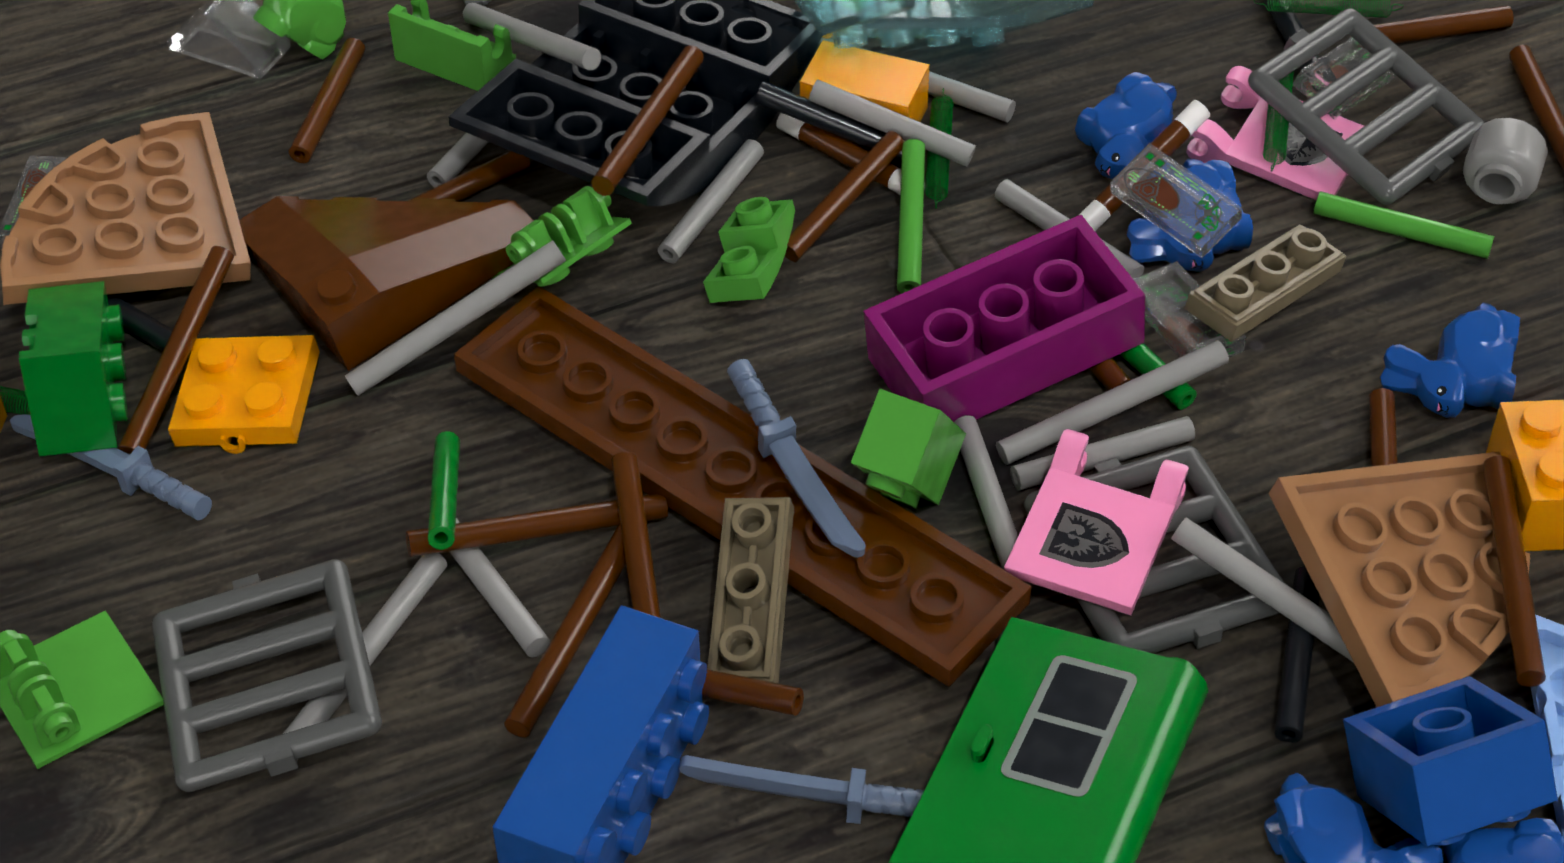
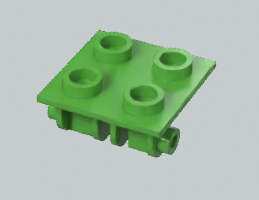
M585 186L564 200L563 204L553 207L551 213L546 212L542 214L538 220H534L512 234L511 243L506 246V253L514 264L497 273L492 278L497 277L553 240L566 261L533 282L540 287L552 285L564 279L570 273L569 266L582 257L595 255L608 249L614 243L613 236L631 225L632 222L630 218L611 217L607 209L611 205L610 195H600L592 187Z
M106 610L34 646L27 635L18 633L15 630H5L0 633V708L37 769L164 705L159 691Z

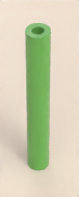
M909 139L902 144L897 290L900 293L907 292L921 285L925 144L918 139Z
M1322 191L1318 194L1314 208V214L1485 259L1489 257L1495 237Z

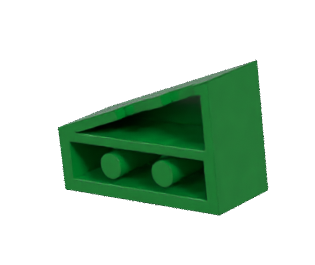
M104 281L29 289L25 310L26 325H29V329L22 331L23 346H29V350L19 352V363L39 457L117 448L116 422L128 420L124 384H115V381L126 380L122 343L113 344V342L124 341L120 304L108 305Z

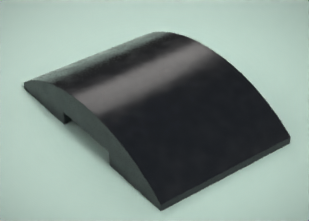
M582 0L578 4L579 23L569 30L564 37L598 49L601 54V62L596 69L586 70L545 53L531 65L514 59L449 116V126L591 183L595 174L683 49L689 45L696 46L704 55L703 62L613 191L646 206L674 204L693 196L709 186L746 140L752 139L756 141L778 111L755 102L762 81L792 92L825 32L826 21L770 0Z

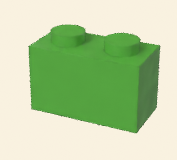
M879 389L851 464L868 475L865 483L866 486L880 491V494L887 499L915 509L920 498L939 505L966 433L941 410Z

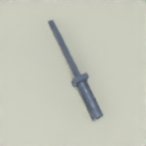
M740 359L733 362L728 367L727 373L738 394L744 399L743 402L748 412H751L755 425L759 427L758 450L762 457L765 458L771 454L774 456L787 480L830 543L853 557H862L865 554V542L834 501L796 442V424L793 418L790 416L780 420L778 411L775 406H772L773 402L768 393L764 391L765 388L760 379L757 378L756 372L749 360Z
M15 415L10 419L11 426L15 432L35 439L31 415ZM137 446L131 454H127L117 448L67 453L117 477L122 492L129 496H132L141 487L145 492L151 495L154 494V497L163 502L167 501L172 507L178 510L181 509L183 513L196 520H202L211 510L212 500L210 497L186 484L183 485L182 482L169 477L168 474L159 469L155 470L148 451L140 446Z
M689 755L681 758L679 767L681 773L707 783L847 805L846 822L861 824L863 810L911 817L924 790L906 789L903 787L893 788L892 786L878 784L867 785L865 783L866 770L852 768L849 782L732 764Z

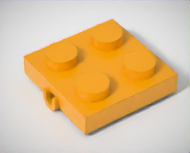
M314 335L197 338L190 353L168 428L175 447L220 445L226 452L239 454L245 450L246 445L297 444L320 353ZM232 437L238 438V445L230 444Z

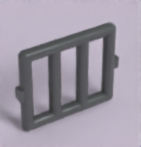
M1352 8L1343 10L1310 33L1301 29L1289 37L1283 48L1284 51L1255 69L1248 78L1249 86L1253 91L1383 205L1393 204L1428 177L1435 182L1446 174L1454 163L1453 158L1470 146L1474 133L1485 123L1482 118L1357 10ZM1348 34L1372 54L1303 103L1279 82ZM1389 70L1414 90L1346 140L1321 119ZM1431 106L1456 127L1389 178L1363 157V155Z
M1180 447L1121 465L1118 458L1095 464L1093 474L1083 477L1127 491L1155 482L1164 460H1172L1187 465L1189 469L1186 480L1197 497L1181 502L1173 515L1166 533L1176 531L1186 517L1196 524L1212 519L1228 546L1283 582L1208 464L1195 447ZM1039 490L1028 494L1025 498L1024 508L1027 514H1029ZM1194 554L1151 567L1138 599L1217 575L1220 572ZM1249 594L1127 633L1114 610L1076 598L1100 640L1153 654L1191 641L1196 649L1221 642L1222 634L1225 630L1279 613L1253 594Z
M331 559L262 581L258 574L232 581L233 590L170 608L154 616L152 630L175 783L179 789L184 792H194L264 769H268L272 777L297 769V759L364 739L379 732L382 726V718L348 568L343 561ZM325 589L329 612L184 655L181 633ZM333 638L336 640L339 662L200 705H192L190 682ZM346 688L351 710L349 714L201 759L197 734Z

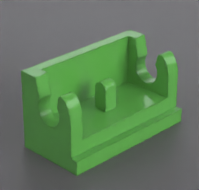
M411 0L412 15L408 14L406 7L398 4L388 12L395 60L473 90H480L516 59V54L512 53L510 32L503 26L494 25V43L487 37L476 36L462 31L455 26L430 19L426 0Z

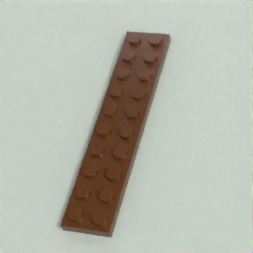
M540 286L536 287L454 353L457 372L611 471H613L611 459L615 454L620 452L635 453L638 459L642 491L649 495L660 494L664 496L669 508L720 541L725 498L790 497L794 506L788 584L948 687L1005 630L1011 616L1016 618L1030 604V585L799 445L834 501L866 545L865 554L862 557H853L833 546L787 480L774 456L771 454L765 458L762 457L758 450L759 427L755 425L750 414Z

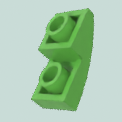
M754 197L736 206L735 211L718 232L725 253L703 282L710 303L765 298L779 272L787 250L795 214L792 199L769 201L766 197Z

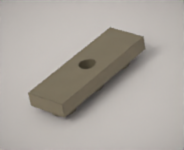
M1299 224L1191 291L1184 309L1230 342H1233L1341 272L1346 255L1329 244L1326 238L1318 231Z
M790 497L725 498L707 668L709 670L779 684L794 506ZM757 586L751 592L742 593L748 587Z

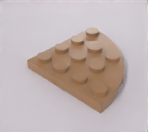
M210 113L179 115L141 124L140 134L124 138L112 144L102 138L74 153L54 167L32 188L18 207L19 218L12 228L10 235L5 236L0 264L3 305L27 303L28 290L33 288L104 281L107 295L194 286L213 246L224 247L234 255L223 283L250 280L251 262Z
M1500 451L1278 477L1269 492V496L1376 707L1472 676L1484 665L1509 633L1483 463L1487 458L1501 455ZM1525 552L1529 573L1530 553Z

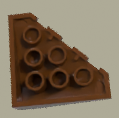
M276 196L239 219L250 257L348 371L494 277L497 273L514 264L506 253V246L511 243L512 234L534 221L515 200L457 202L456 199L412 198L410 201H378L377 198L333 197L331 200L299 199V196Z

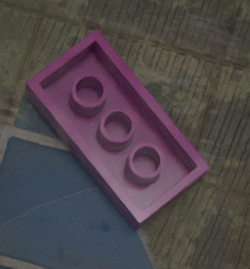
M1082 215L1071 218L863 311L868 359L891 392L939 409L953 422L962 416H973L979 419L1144 343L1145 293Z

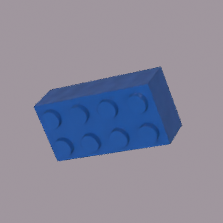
M620 606L492 827L498 863H624L629 854L636 856L640 853L650 831V813L658 798L668 799L673 792L680 773L679 767L682 753L688 743L696 745L700 741L707 725L709 706L704 704L702 700V689L706 680L707 664L700 661L698 630L626 606Z

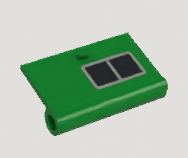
M1011 616L888 863H1136L1207 697L1208 687L1205 679L1194 665L1178 657H1164ZM990 744H991L992 746H991V748H990V751H989V753H988L986 759L982 762V760H983V758H984V756H985V754H986V752H987V750H988V748H989V746H990Z

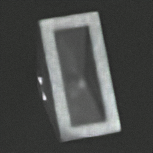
M209 0L197 9L167 40L170 50L262 79L291 46L289 38L278 36L253 19L260 8L253 0Z

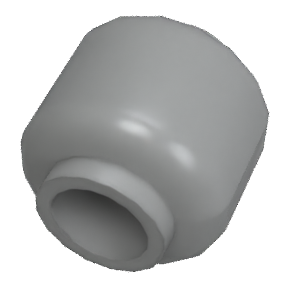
M1495 118L1484 123L1474 133L1465 158L1463 175L1466 184L1480 198L1493 204H1514L1527 199L1537 189L1548 153L1545 138L1537 128L1525 121L1514 118Z

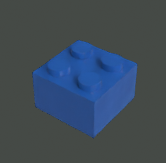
M1471 676L1343 719L1357 796L1425 846L1456 843L1462 840L1467 832L1495 822L1521 820L1527 817L1532 809L1558 800L1545 720Z

